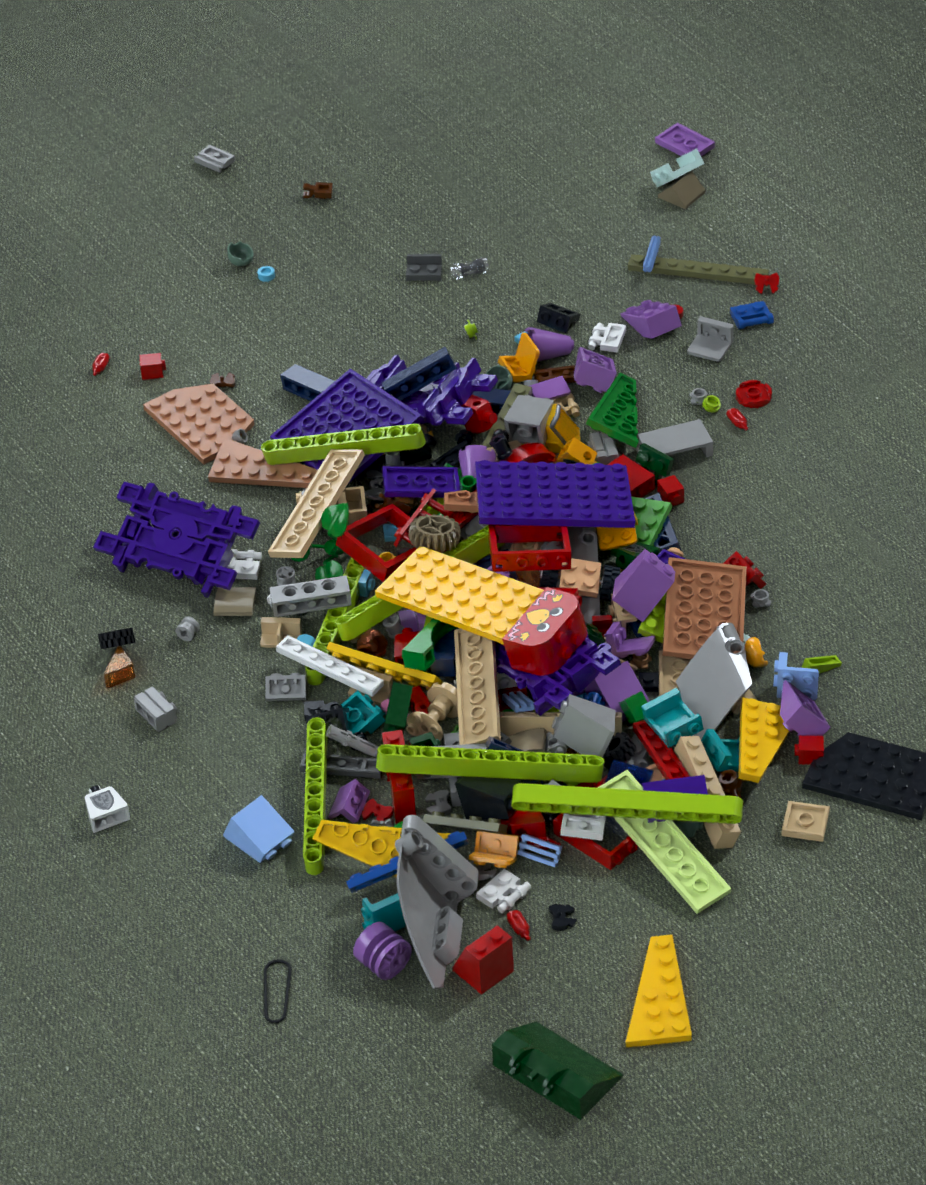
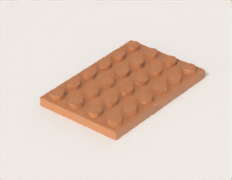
M669 557L668 564L675 571V579L666 592L662 656L692 659L717 629L716 627L722 623H733L743 642L746 567Z

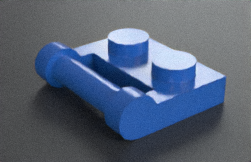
M764 301L730 307V314L738 330L763 323H774L773 314L770 313Z

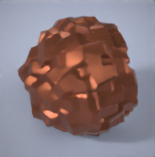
M369 629L357 640V651L376 657H381L386 653L387 640L378 630Z

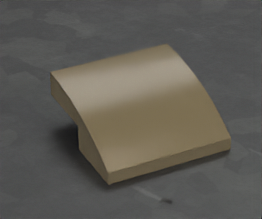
M218 587L214 603V616H252L255 609L254 601L257 595L256 587H231L230 590Z
M535 728L516 733L509 737L512 741L509 745L525 752H545L547 731L545 728Z

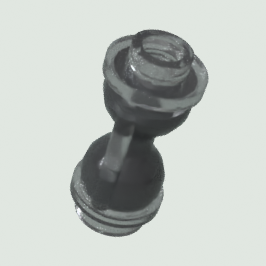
M479 257L467 263H452V267L449 268L451 277H455L456 280L466 275L475 273L486 274L487 271H490L487 257Z

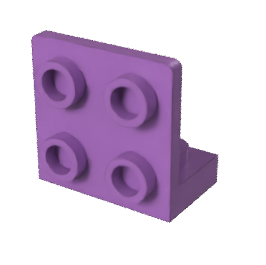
M621 621L613 622L605 634L606 642L611 646L612 654L618 658L627 657L628 654L644 655L650 650L656 640L655 636L626 639V630L622 627Z

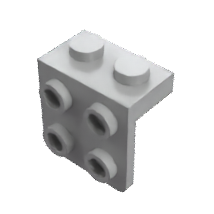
M700 316L697 320V336L689 346L687 353L716 362L721 361L733 343L734 324Z

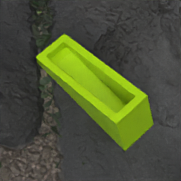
M836 655L805 658L801 668L817 669L820 674L841 666L842 662Z

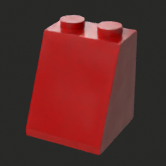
M497 925L464 948L452 967L453 971L482 995L514 972L512 937Z

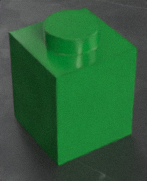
M642 691L619 702L629 724L644 720L641 706L648 702Z

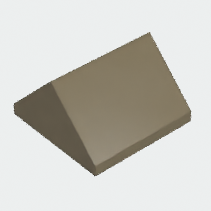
M691 170L660 192L658 198L686 209L705 193V189Z

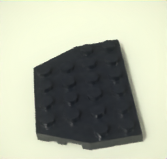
M848 732L824 749V757L813 759L802 782V788L922 821L926 812V752Z

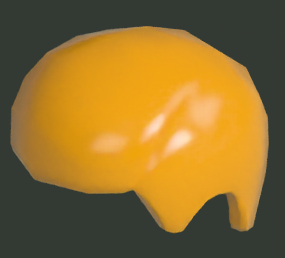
M756 637L749 638L744 645L747 663L757 668L767 666L768 661H764L763 655H765V652L761 649L759 639Z

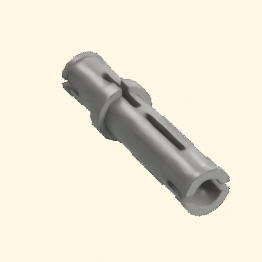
M332 724L328 727L326 737L340 742L345 747H352L377 759L379 746L353 735L349 730L344 731Z

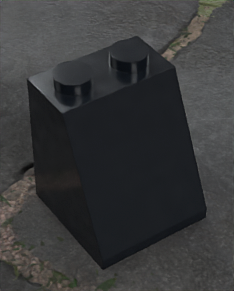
M461 776L455 782V786L465 818L469 820L470 816L482 817V820L489 818L509 819L517 811L511 806L513 787L515 784L523 783L522 780Z

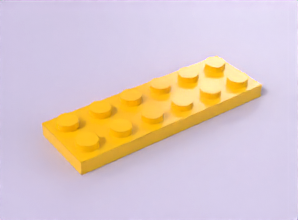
M329 642L326 648L332 653L331 656L348 664L351 663L355 667L358 666L392 676L393 680L397 682L407 681L413 687L423 686L428 691L434 683L438 682L440 685L443 683L436 675L417 669L405 668L402 664Z

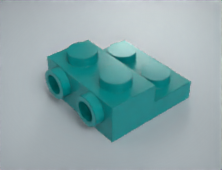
M358 690L341 705L342 708H349L350 710L346 715L349 730L352 734L356 732L365 733L366 731L371 734L385 722V719L382 717L385 713L378 705L375 707L372 705L374 702L367 694L363 696Z

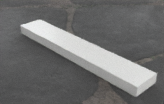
M288 635L276 646V652L371 697L384 686V680Z

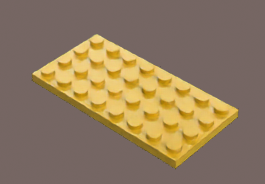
M419 546L375 590V596L503 644L502 638L544 590Z

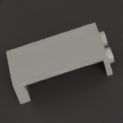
M700 419L637 435V453L640 444L645 443L666 455L701 448L706 457L713 456V440Z

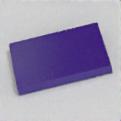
M705 775L642 783L643 791L708 794ZM648 818V823H654V821L662 822L666 820Z

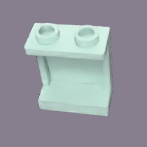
M698 149L677 158L676 161L680 169L674 172L668 163L651 171L650 174L656 186L659 187L703 165L704 162Z

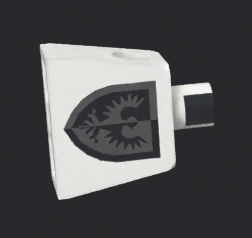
M94 785L89 789L90 794L85 796V803L93 833L130 820L127 803L113 787L101 789L100 786Z

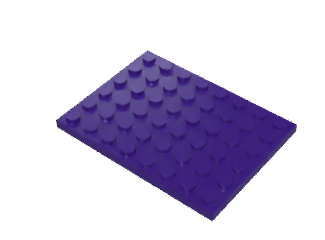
M475 461L479 524L635 528V517L626 465Z

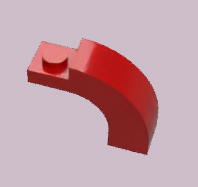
M534 442L513 449L509 457L501 460L508 462L555 463L556 455L547 450L542 443Z

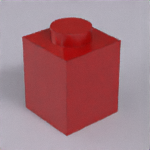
M161 353L139 355L142 380L164 378L163 370H166L165 359L162 360Z
M675 475L657 480V493L660 494L662 501L671 502L672 506L684 503V487Z
M799 735V744H795L794 756H798V765H811L813 759L824 757V736Z

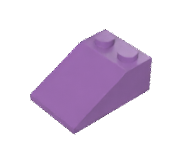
M579 347L574 380L581 386L586 387L589 385L593 387L597 392H607L617 373L613 359Z
M785 680L783 682L780 716L784 721L782 723L784 727L791 732L793 730L796 731L798 737L799 735L823 736L831 727L815 701Z

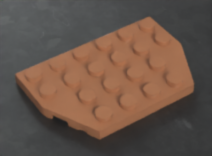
M215 384L173 389L143 404L144 410L203 465L216 458L224 438L233 440V432L242 428L247 433L254 426V419Z

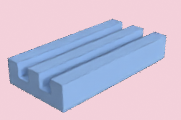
M517 691V695L513 692H510L509 696L506 693L502 694V701L516 713L535 710L534 702L521 691Z
M522 834V841L519 843L520 849L517 855L552 867L558 866L562 846ZM527 841H530L545 846L547 848L556 850V853H552L526 843ZM525 849L554 858V861L525 851Z

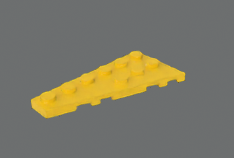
M742 697L740 703L738 779L759 783L769 764L773 761L775 754L787 738L790 731L782 724L784 721L780 716V705Z
M321 820L312 839L368 866L373 867L379 864L383 866L388 864L390 859L399 856L395 847V841L401 838L402 828ZM438 833V834L445 840V839L448 838V835L451 834V833H446V834H445V833Z
M672 934L652 936L650 938L626 1038V1048L692 1041Z

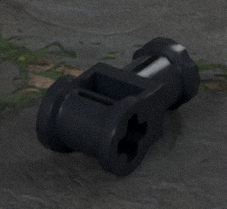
M503 429L494 431L489 442L490 446L495 449L498 460L509 457L513 452L508 443L509 434Z

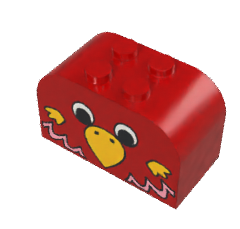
M549 587L545 588L502 638L512 669L543 676L556 672L564 665L582 644L588 633L577 597L568 592Z

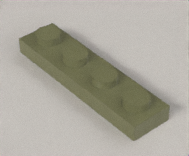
M432 811V815L424 814L423 818L425 823L505 834H507L508 825L501 824V820L489 818L488 822H484L482 817L470 816L469 820L463 819V815L451 814V817H444L445 813Z

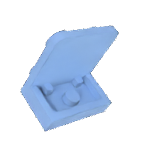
M780 652L779 660H775L774 672H778V675L774 674L773 686L777 687V698H782L783 682L787 680L809 698L816 700L819 671L817 669L787 667L788 653Z

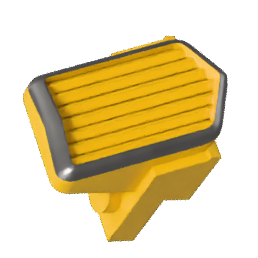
M553 404L546 423L547 440L545 447H548L551 452L559 453L561 448L573 437L580 440V429L559 404Z

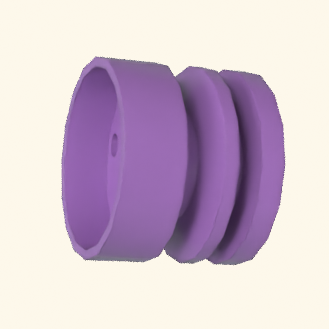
M380 921L368 926L360 934L353 948L355 958L364 966L369 967L382 980L391 979L400 973L406 966L412 953L410 943L400 935H397L387 924Z

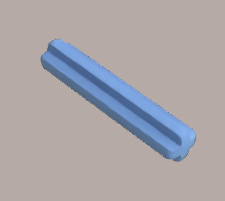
M654 235L651 237L643 263L644 272H651L661 243L660 236L656 237Z

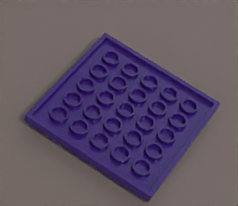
M349 369L275 431L270 438L274 440L419 424L423 418L421 414L354 370ZM384 453L366 454L349 483ZM325 459L303 461V463L318 470Z

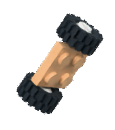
M571 558V569L561 571L541 570L539 587L556 588L557 580L560 579L559 588H578L579 595L597 598L599 590L600 600L611 601L615 579L620 575V567L604 565L602 577H600L601 563Z

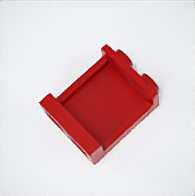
M621 455L607 464L626 465L631 497L642 498L655 489V475L627 456Z

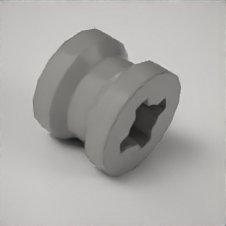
M283 566L277 569V586L296 583L295 570L292 567Z
M185 617L181 624L176 627L175 632L183 641H191L194 634L199 631L200 625L194 618Z

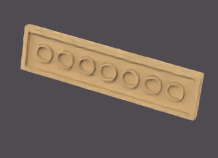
M330 450L268 550L270 557H304L322 527L321 516L323 511L327 507L335 505L365 456L363 450Z
M460 628L454 630L459 745L486 743L489 736L501 741L495 641Z

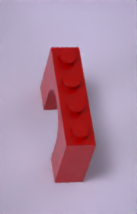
M402 730L383 732V745H405ZM386 772L387 782L390 781L395 823L398 824L406 816L416 815L412 777L409 773Z

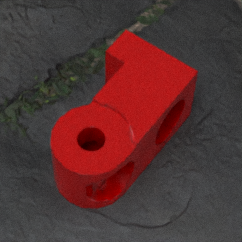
M420 686L413 687L409 708L413 712L419 711L428 714V707L431 703Z

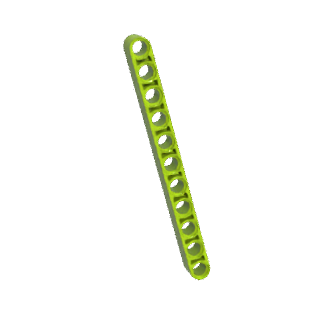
M488 525L456 545V548H451V551H445L443 554L470 564H474L490 554ZM497 543V548L503 546L505 543ZM374 595L336 619L335 624L341 640L349 641L403 607L377 598Z
M390 744L378 747L376 768L381 772L546 781L553 779L554 781L585 783L600 782L604 767V759L597 755Z
M518 783L513 787L511 806L519 811L737 824L742 821L743 799L737 796Z

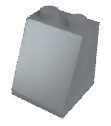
M518 395L504 418L506 431L509 434L508 440L510 442L518 440L523 444L536 442L542 443L545 446L547 440L546 423L552 406L555 404L554 400L532 397L530 395Z
M569 694L567 700H563L561 703L559 717L556 716L552 724L554 738L565 743L580 754L597 755L603 758L615 733L616 710Z

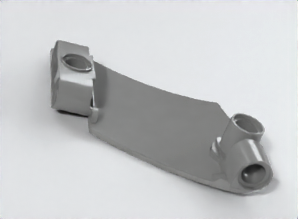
M722 623L716 627L717 629L702 645L676 680L682 701L694 715L699 714L702 718L704 730L693 735L699 736L700 739H702L707 729H714L715 731L734 705L752 686L745 646L733 623Z

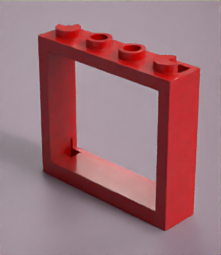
M393 503L348 525L345 533L337 537L336 546L382 582L417 549L414 547L385 562L356 539L387 522H391L397 528H403L410 517Z
M488 524L493 572L571 569V547L567 526ZM562 541L563 549L498 551L497 543Z
M610 774L606 775L593 788H598L614 777ZM561 813L553 820L555 835L609 870H612L616 865H620L624 858L630 853H634L638 848V845L628 836L609 852L590 839L561 836L564 813Z

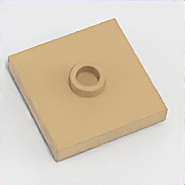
M788 801L781 836L823 842L830 806Z

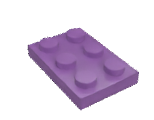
M676 123L655 137L656 144L679 156H683L695 149H698L700 156H703L715 148L714 141L679 123Z

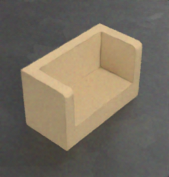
M364 486L345 488L346 503H348L349 525L367 516Z

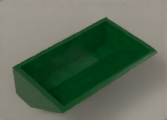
M537 1021L508 1029L492 1043L493 1066L580 1120L624 1075Z

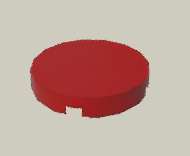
M759 380L742 382L740 387L736 388V400L744 407L760 408L766 406L772 399L771 387L766 383L765 385L762 384Z

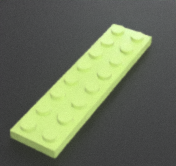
M628 770L598 787L643 790L640 783ZM613 817L696 914L731 893V887L672 820L648 823L646 818Z

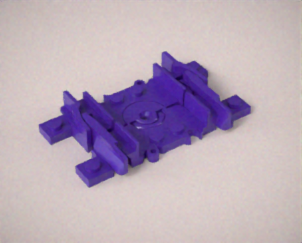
M394 355L388 364L373 370L366 379L384 390L382 382L405 370L407 367L404 360L399 358V355ZM471 358L467 365L460 368L458 362H455L457 369L404 398L401 402L421 414L423 420L420 424L431 423V425H440L446 420L447 424L465 425L473 415L472 408L461 407L460 405H464L474 391L490 392L498 382L496 375L479 374L481 367L476 358Z
M124 481L116 498L120 502L130 504L129 510L134 516H126L118 535L100 531L93 546L95 551L115 556L112 563L123 573L128 563L138 568L142 562L148 561L146 564L148 570L156 568L172 573L177 580L182 579L185 574L195 585H202L207 577L201 590L206 598L210 596L214 586L230 590L238 574L236 570L227 568L234 556L231 550L236 536L253 540L260 525L259 520L243 516L242 509L235 505L231 506L229 511L216 508L214 504H212L210 509H205L207 505L204 501L198 503L180 498L176 491L171 492L168 497L166 493L159 492L155 483H148L144 489L142 486ZM175 532H179L177 537H173Z
M587 635L582 644L558 671L549 675L538 676L512 669L504 645L495 642L497 672L505 673L514 679L519 689L528 687L535 702L533 704L536 713L539 716L553 706L559 710L562 701H566L569 694L574 695V691L577 693L581 692L600 672L606 676L621 665L620 659L612 654L609 644L602 643L597 647L596 643L589 640Z

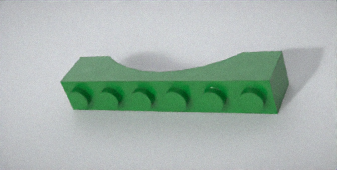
M433 618L403 648L402 658L404 660V667L426 671L435 662L434 647L445 634L457 627Z

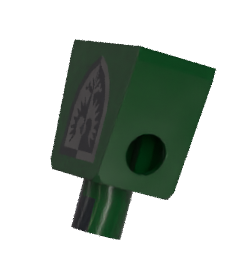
M637 542L632 545L611 549V555L616 557V566L625 570L644 549L658 555L660 548Z

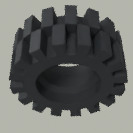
M133 627L98 634L100 649L136 643Z
M617 732L615 736L613 735L603 756L604 766L607 769L618 768L620 764H626L625 761H629L631 759L630 756H634L636 746L627 733Z

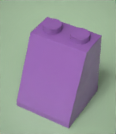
M644 549L615 579L612 600L643 622L674 583L675 571L672 566L659 560L656 554Z
M628 661L621 663L620 666L606 676L600 672L585 690L586 694L589 692L600 694L602 697L601 701L605 702V707L616 710L615 712H622V722L626 721L627 718L619 702L640 691L643 692L647 702H649Z

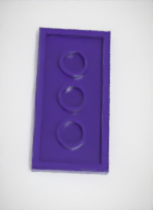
M382 466L385 497H423L425 493L429 494L434 488L436 492L433 498H444V493L460 491L458 467Z

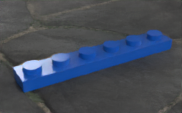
M459 831L453 832L445 839L454 849L469 844L464 831L461 833ZM399 856L390 859L389 863L383 866L379 864L371 867L367 873H356L350 876V880L346 881L350 892L354 893L396 875Z

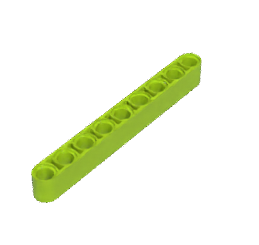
M406 424L268 440L261 445V450L267 464L276 465L325 459L330 450H363L366 455L418 449L425 445L426 440L419 424Z
M352 557L343 576L347 575L352 605L328 609L313 645L314 648L329 655H332V653L326 649L328 643L332 642L339 645L341 641L335 624L336 619L355 608L360 596L358 581L366 568ZM305 666L306 679L310 685H320L323 683L326 675Z
M318 717L310 719L307 723L303 858L306 872L310 875H318L323 871L325 845L312 839L321 820H325L326 725L325 721Z

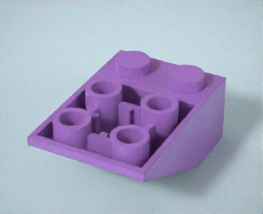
M646 300L641 302L640 306L629 307L626 309V312L621 313V316L638 333L646 338L652 339L682 326L677 307L669 305V303Z

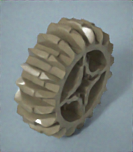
M426 514L425 516L415 518L411 522L408 536L411 544L415 545V548L423 546L443 553L444 550L451 551V548H456L460 541L461 530L459 523L453 518L449 519V516Z

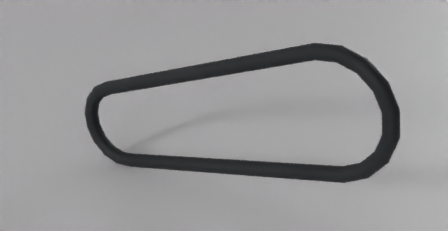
M282 959L272 960L264 968L265 1019L270 1023L283 1021L287 1012L292 969L291 965ZM280 962L288 966L283 1016L280 1019L272 1020L268 1017L267 969L271 964Z

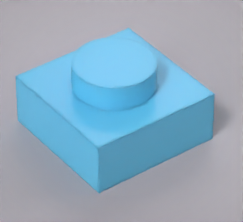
M364 569L358 581L360 596L368 597L370 591L375 587V579H373L372 573Z

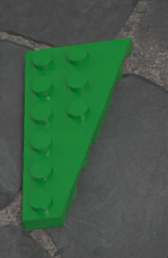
M619 373L586 422L592 429L601 431L610 438L617 439L634 448L638 445V429L636 428L638 423L637 398H635L637 392L636 380Z

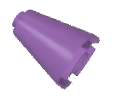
M533 327L525 329V332H527L540 351L537 362L570 354L571 350L574 349V341L571 340L570 336Z
M468 445L465 446V450L462 451L460 449L458 458L462 477L470 475L476 479L475 461L488 460L495 462V451L493 449L491 451L486 450L487 446Z

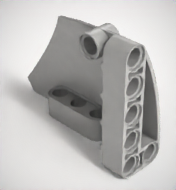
M408 815L403 820L401 838L395 841V847L399 853L396 881L398 896L405 923L422 968L432 988L442 989L444 987L446 965L455 960L460 950L463 918L457 914V906L461 900L473 894L477 889L479 871L420 817Z

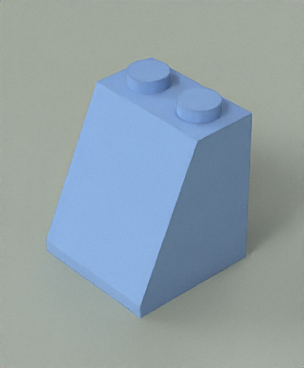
M261 795L231 817L223 836L261 863L265 859H272L277 854L279 848H286L292 842L291 838L295 831Z

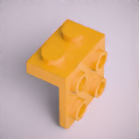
M522 333L516 355L499 356L498 363L500 366L508 369L513 379L512 382L519 383L524 382V380H532L540 351L528 334Z
M634 513L635 526H636V525H638V519H637V517H636V515H635V513ZM596 527L599 548L602 551L637 543L636 527Z
M477 830L475 850L469 855V860H473V864L476 865L494 863V867L507 868V866L517 861L519 835Z

